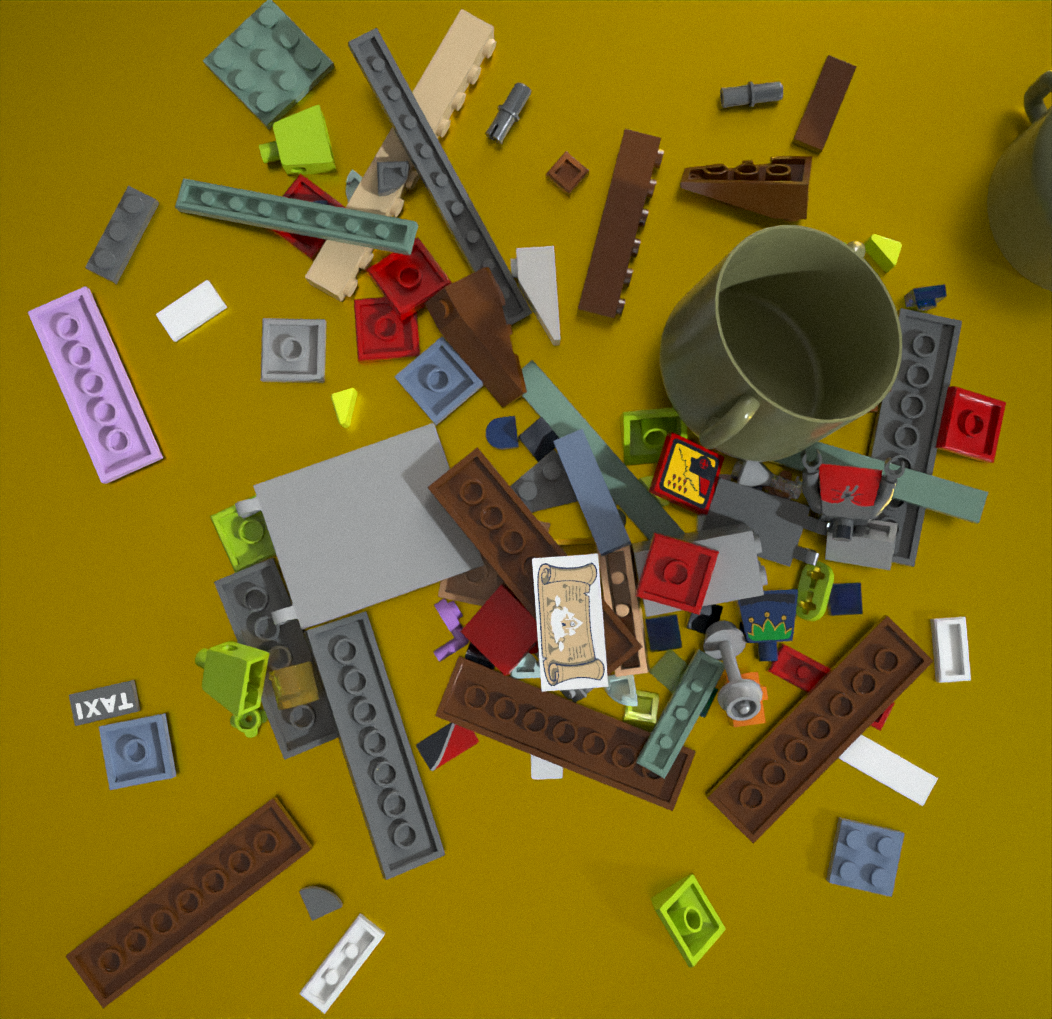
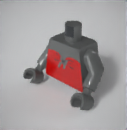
M816 449V458L813 461H807L806 451L803 450L800 454L801 461L805 466L802 471V493L811 510L818 513L820 521L833 522L832 539L836 541H852L853 525L864 526L868 523L869 519L877 518L892 499L898 482L896 478H900L905 472L903 460L898 470H891L889 468L891 457L886 458L884 462L886 475H882L883 470L822 464V456L818 449Z

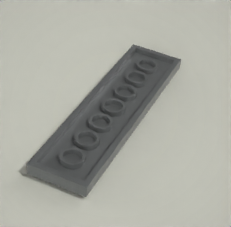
M900 308L897 310L902 333L900 368L891 392L878 404L868 457L881 461L891 457V464L901 466L903 460L905 468L932 475L937 448L935 447L946 394L950 386L962 321ZM891 499L877 518L872 519L898 523L892 563L914 567L925 508Z
M365 611L304 631L383 879L388 880L444 856L443 845L367 612Z

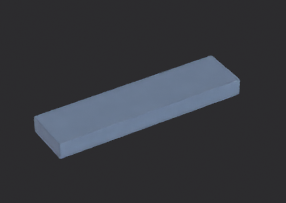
M583 429L553 441L601 556L632 544Z

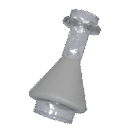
M737 459L730 477L737 480L738 484L744 486H771L789 493L788 500L790 501L792 498L798 500L802 492V481L799 480V476L794 481L773 474L762 462Z

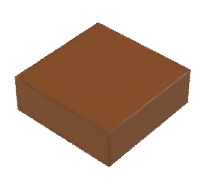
M565 151L546 173V178L569 197L589 175V170Z

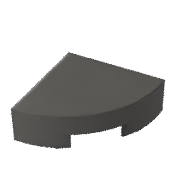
M409 161L377 162L379 197L390 195L402 187L409 174Z
M307 886L299 891L312 921L341 908L343 905L335 893L324 888Z

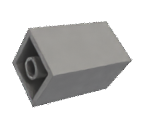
M745 522L672 536L719 551L702 606L764 595L763 585H768L765 567L764 565L761 566L757 558V554L762 553L760 537ZM651 540L632 543L639 579ZM643 599L646 617L681 610Z

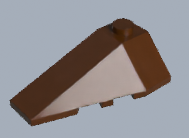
M812 156L770 157V163L755 165L753 160H744L742 164L734 168H728L721 163L689 167L684 169L680 188L774 219H783L788 222H795L800 219L806 220Z
M484 267L444 287L424 303L441 334L502 407L508 406L527 393L519 356L513 352L510 335L513 334L511 324L506 323L502 307L506 305L504 295L489 267Z

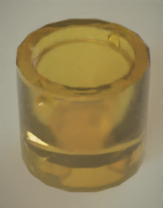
M310 661L269 672V680H271L278 710L300 706L320 699L312 670L313 666Z

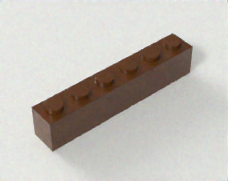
M628 129L624 130L576 316L612 325L615 316L621 317L626 300L620 298L622 287L629 288L633 269L628 268L630 257H637L641 239L635 238L638 227H645L649 209H645L643 206L646 197L652 199L657 181L651 179L653 168L660 169L664 150L659 149L660 137Z

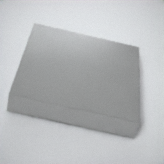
M263 318L261 381L325 383L326 320Z

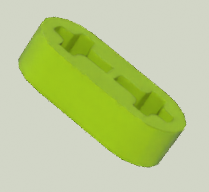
M817 561L815 566L807 564L802 571L798 585L796 614L804 620H819L826 611L834 582L833 570L827 564ZM820 569V572L825 574L823 580L819 579L816 583V580L811 578V575ZM812 598V603L816 604L815 611L810 610L807 615V610L803 608L804 602L809 603Z

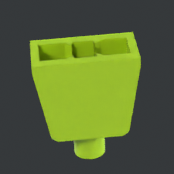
M320 105L312 106L275 122L273 130L276 141L259 145L264 164L281 160L282 167L287 175L337 172L325 117Z
M228 641L209 649H201L195 657V664L204 669L201 685L203 691L237 717L259 708L270 653L233 641Z

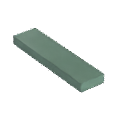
M699 649L696 650L637 757L636 763L665 779L724 672V663Z

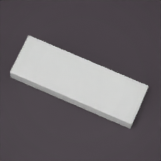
M860 735L839 757L844 762L921 806L924 805L938 779L863 735Z
M360 913L303 987L300 995L325 1014L384 937L385 932Z

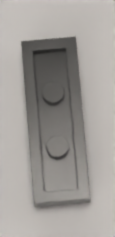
M128 186L85 268L117 284L159 202Z

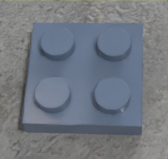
M443 336L395 376L397 381L435 425H438L483 386L482 381Z
M165 713L99 726L110 790L176 776Z
M839 817L826 880L832 884L892 897L905 833L899 830Z

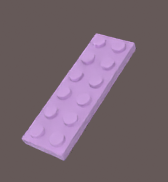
M85 286L28 311L101 483L107 484L163 459L90 289Z

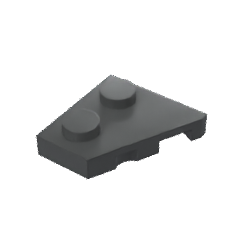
M552 450L510 486L532 513L578 502L560 456L555 450Z

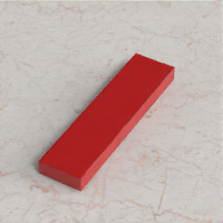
M780 643L777 648L778 661H771L766 671L809 692L830 668ZM893 702L870 726L881 731L895 703Z

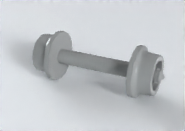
M718 621L707 628L703 642L706 654L717 660H723L729 683L719 691L718 702L721 708L733 720H748L759 713L763 692L760 685L755 681L741 678L735 657L743 651L746 645L743 632L737 629L736 625L732 622Z

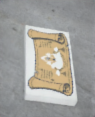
M598 554L532 559L542 692L608 687Z

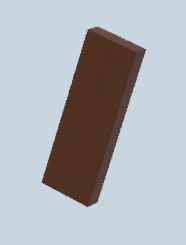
M830 55L827 56L792 143L819 154L822 152L857 66Z

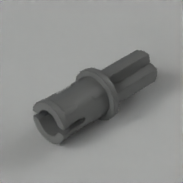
M517 82L504 104L497 107L499 112L485 132L489 139L492 141L497 140L496 143L500 145L503 143L513 123L518 122L520 119L518 115L531 95L529 87Z
M748 82L747 85L722 87L720 90L722 108L739 105L754 107L755 103L778 101L783 98V85L780 82L755 85L753 82Z

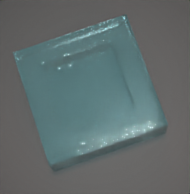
M669 648L650 669L649 673L673 693L688 664Z

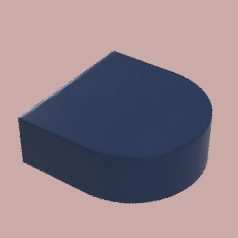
M515 416L496 418L488 424L486 438L493 448L499 450L519 448Z

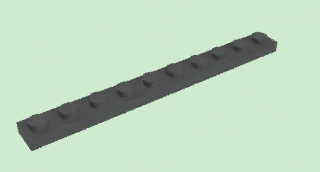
M375 28L349 41L348 47L472 273L484 267H489L504 295L506 305L502 307L507 324L512 325L532 314L531 309L378 29Z

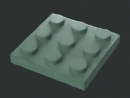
M267 0L203 60L206 67L268 130L335 68L330 58L272 0Z

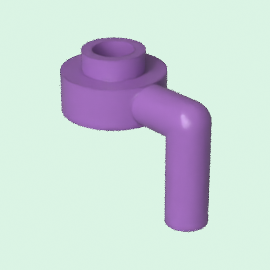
M445 598L434 604L454 638L433 651L439 662L469 643V640L460 632L463 627L458 619L463 617L454 600L447 603Z

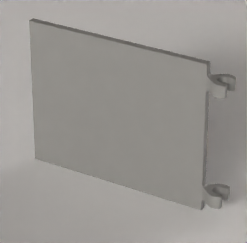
M434 423L253 485L256 497L235 503L238 516H242V518L262 511L293 602L292 606L271 613L275 625H283L298 619L301 629L304 630L484 566L479 550L427 488L450 469Z

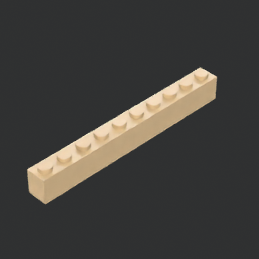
M463 9L458 13L412 92L437 139L439 136L443 137L448 131L451 120H449L454 109L458 111L462 107L466 98L465 90L469 84L473 85L477 81L481 72V67L479 66L485 57L489 58L492 55L497 43L494 39V27ZM393 127L345 207L346 209L397 217L405 202L403 197L407 190H413L420 176ZM409 161V174L402 187L390 195L379 197L377 162ZM326 240L305 278L313 287L343 302L346 296L350 297L354 293L358 284L356 278L362 269L366 270L369 267L374 256L371 253L373 248Z

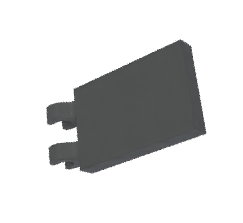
M719 477L701 530L745 522L751 529H754L755 534H759L762 553H758V557L789 567L793 558L815 566L819 553L813 549L798 545L803 528L826 536L830 523L809 516V505Z

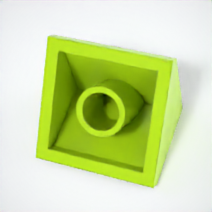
M673 407L622 412L619 418L625 465L658 462L668 433L674 432L687 439V426Z
M693 874L684 877L650 898L657 915L689 968L697 964L726 930Z

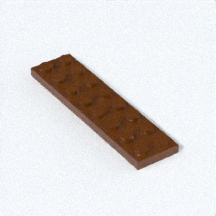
M477 447L427 488L536 620L532 559L567 555ZM601 597L607 674L609 676L643 646Z
M884 615L706 795L707 799L754 844L927 669L933 660L887 615Z
M459 656L435 714L436 717L671 811L674 810L696 753L694 749L683 745L664 779L636 763V759L651 732L552 692H542L541 688L509 675L505 676L502 672Z
M274 796L65 957L102 1008H105L308 853L313 846L277 797Z

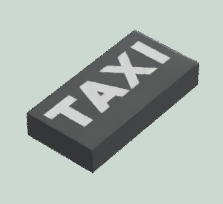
M134 680L69 695L75 726L141 711Z

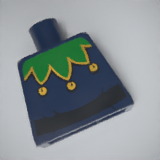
M798 589L764 591L762 596L733 601L739 630L743 632L746 643H758L759 661H778L777 642L793 640Z

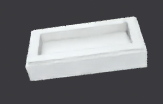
M206 280L158 312L156 316L172 340L177 342L226 309L227 306L210 281Z
M966 618L930 619L936 682L971 681Z

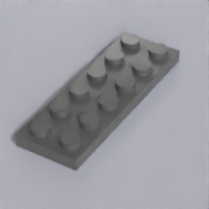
M276 558L268 559L215 581V586L238 643L270 653L261 702L284 760L338 738L304 630L301 629L299 620L295 619L279 626L274 624L271 613L290 607L293 604Z

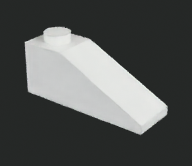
M554 246L516 248V258L511 259V274L513 278L518 277L519 289L553 346H560Z

